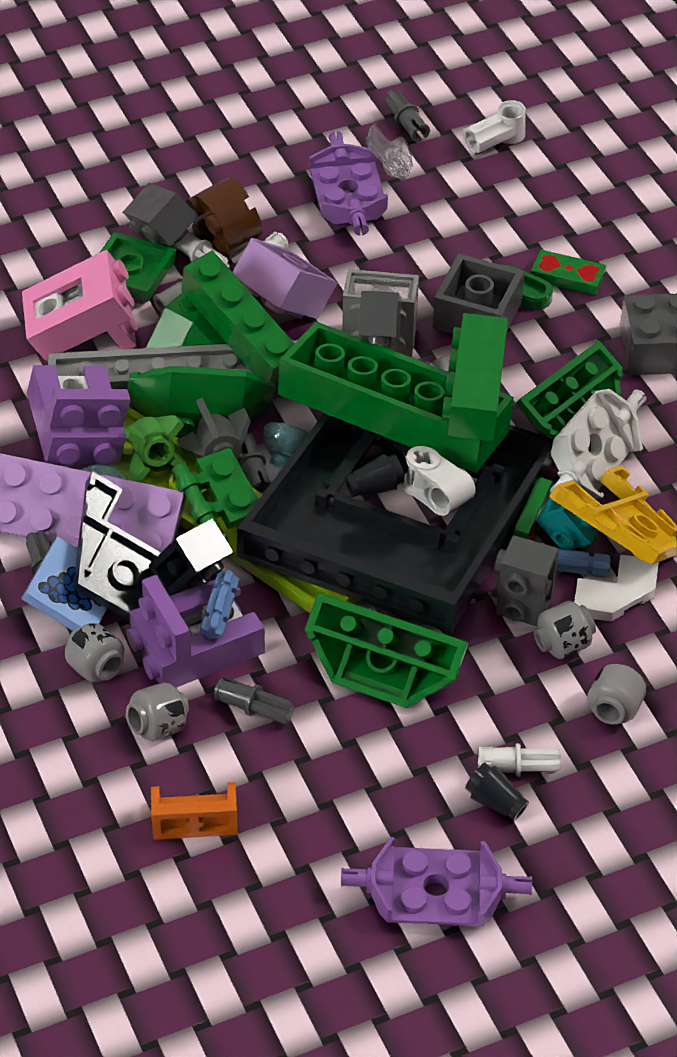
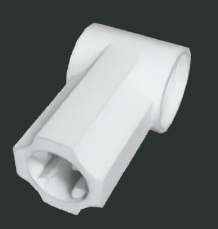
M515 100L504 101L498 105L497 114L463 129V138L468 149L475 155L501 142L506 144L521 142L525 138V106Z

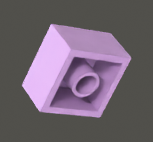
M254 238L250 239L232 272L243 282L242 284L253 296L259 297L261 295L267 299L265 302L267 307L280 314L286 311L299 319H303L304 315L318 319L338 283L291 250Z

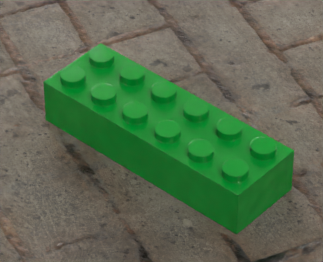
M317 321L279 359L278 395L409 447H430L452 464L475 473L509 433L514 400L513 396L500 392L494 441L447 436L449 420H442L447 374L450 373L448 371L380 345L370 344L369 341Z

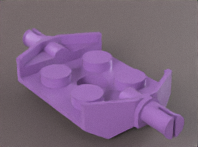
M334 131L329 135L331 146L309 156V170L322 217L331 223L342 224L349 222V224H353L356 235L360 236V228L362 235H365L369 231L366 221L377 220L388 209V194H384L375 164V150L352 144H344L342 133L337 131L336 139ZM345 190H351V191H354V192L345 193L344 191H345Z
M390 837L373 861L372 867H367V869L341 868V887H367L366 893L372 895L379 914L386 922L484 926L493 916L500 900H505L506 893L532 895V876H506V873H502V868L485 841H481L480 851L394 847L395 837ZM430 884H440L447 889V892L440 896H433L424 889Z

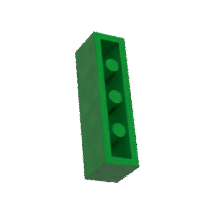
M213 250L186 265L183 271L181 291L248 369L265 380L274 381L277 387L279 359L295 343Z
M463 313L461 328L454 327L451 347L454 350L450 352L448 372L452 373L447 374L442 420H449L447 436L494 441L508 318Z

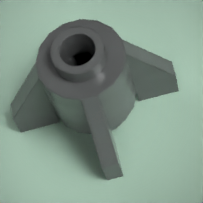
M203 398L196 400L203 418L198 424L196 435L193 431L177 439L183 453L199 459L231 448L235 458L238 459L251 422L245 408L228 415V420L219 414H210Z

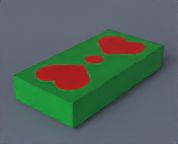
M541 249L531 269V274L546 280L551 285L596 296L606 274V265Z
M537 479L514 528V536L531 541L535 540L541 527L536 519L551 494V480Z

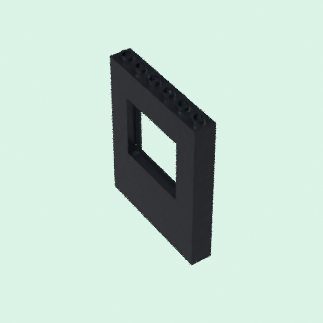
M324 413L238 526L236 557L451 634L496 562L500 549H504L514 533V528L537 479H547L554 466V460L551 457L554 439L510 425L509 433L476 473L461 468L472 478L478 479L475 483L474 497L459 507L444 530L339 494L338 491L345 483V476L354 471L372 444L407 455V452L412 447ZM331 498H334L333 506L328 503ZM441 535L446 537L445 545L440 542Z

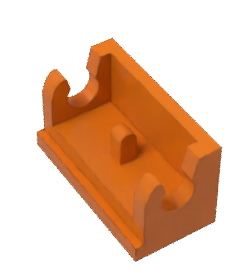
M227 782L228 794L161 797L160 786H151L153 839L238 835L235 782Z

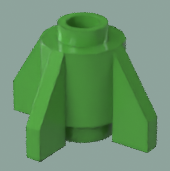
M175 415L144 417L125 429L124 434L133 447L130 476L133 481L141 483L151 470L149 466L159 467L170 462L173 466L186 463L188 469L190 468L186 460L174 450L173 439L184 426L180 418Z

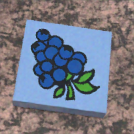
M57 536L21 599L72 631L89 623L99 624L107 608L73 589L77 548Z

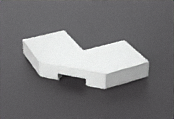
M620 555L617 583L578 578L574 603L578 606L584 605L591 613L593 619L613 621L624 615V611L637 603L643 604L654 598L659 562L651 565L639 560L635 556Z

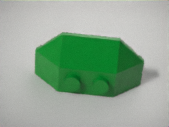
M182 292L164 308L146 348L227 343ZM253 296L263 307L261 297Z
M598 340L516 402V407L541 435L554 439L595 391L611 389L621 396L620 379L622 378L623 367Z
M168 366L151 369L144 373H130L127 385L130 396L129 404L145 417L175 415L180 418L184 426L177 435L185 436L193 431L196 434L198 424L203 418L196 400L203 398L210 414H219L228 420V415L245 408L251 421L250 424H252L270 409L276 389L274 381L265 380L261 376L245 370Z
M319 592L305 627V632L312 642L332 683L407 709L456 681L469 644L466 641Z

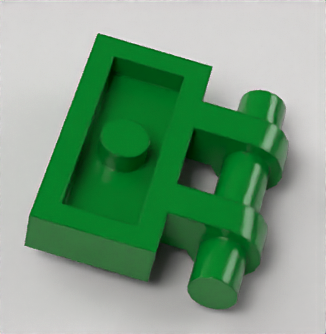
M231 448L196 459L194 468L198 474L191 473L186 463H180L172 469L177 479L176 487L180 493L184 492L193 508L191 515L197 524H203L213 519L217 527L220 528L216 518L221 517L227 529L239 526L259 500ZM206 489L213 502H206L200 490Z

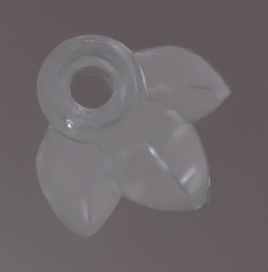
M376 123L373 124L369 129L368 136L365 138L368 149L383 163V168L389 176L401 180L405 179L413 168L412 155L405 139L398 137L390 142L382 134Z

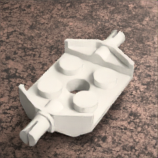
M611 389L598 390L593 393L554 438L551 457L559 470L557 474L560 479L550 488V493H552L557 484L573 480L593 498H602L604 496L598 490L603 485L599 480L605 471L619 466L630 452L643 449L638 417L636 415L639 407L646 401V396L642 397L644 395L642 391L634 390L627 400ZM590 442H591V452H589V450H588V447H589V445H590Z

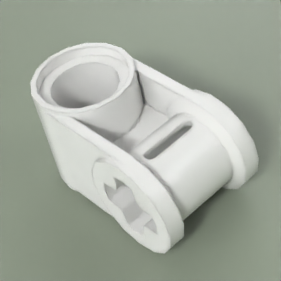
M416 446L407 452L406 463L409 467L408 472L404 475L405 483L401 484L402 488L407 494L414 496L428 506L434 513L445 516L474 497L475 484L471 476L465 470L458 468L439 455L436 450L426 446Z

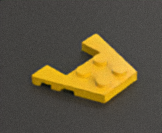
M622 465L607 469L599 480L620 500L602 505L573 480L557 484L549 496L552 500L630 550L635 557L643 562L653 565L677 555V525L664 510L659 509L656 513L645 501L649 494L642 486H637L636 489L632 487L627 481L630 473Z

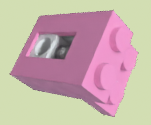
M106 249L22 291L26 339L45 361L48 360V353H62L106 331L121 349L137 347L135 331L138 330L131 311V308L134 307V301L126 286V280L129 278V275L121 260L116 261Z

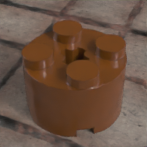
M228 177L186 200L187 205L198 215L195 219L196 223L192 224L195 236L200 240L211 242L213 249L225 257L247 245L251 238L256 239L261 236L263 231L256 208L254 207L249 210L244 201L249 198V195L235 179Z

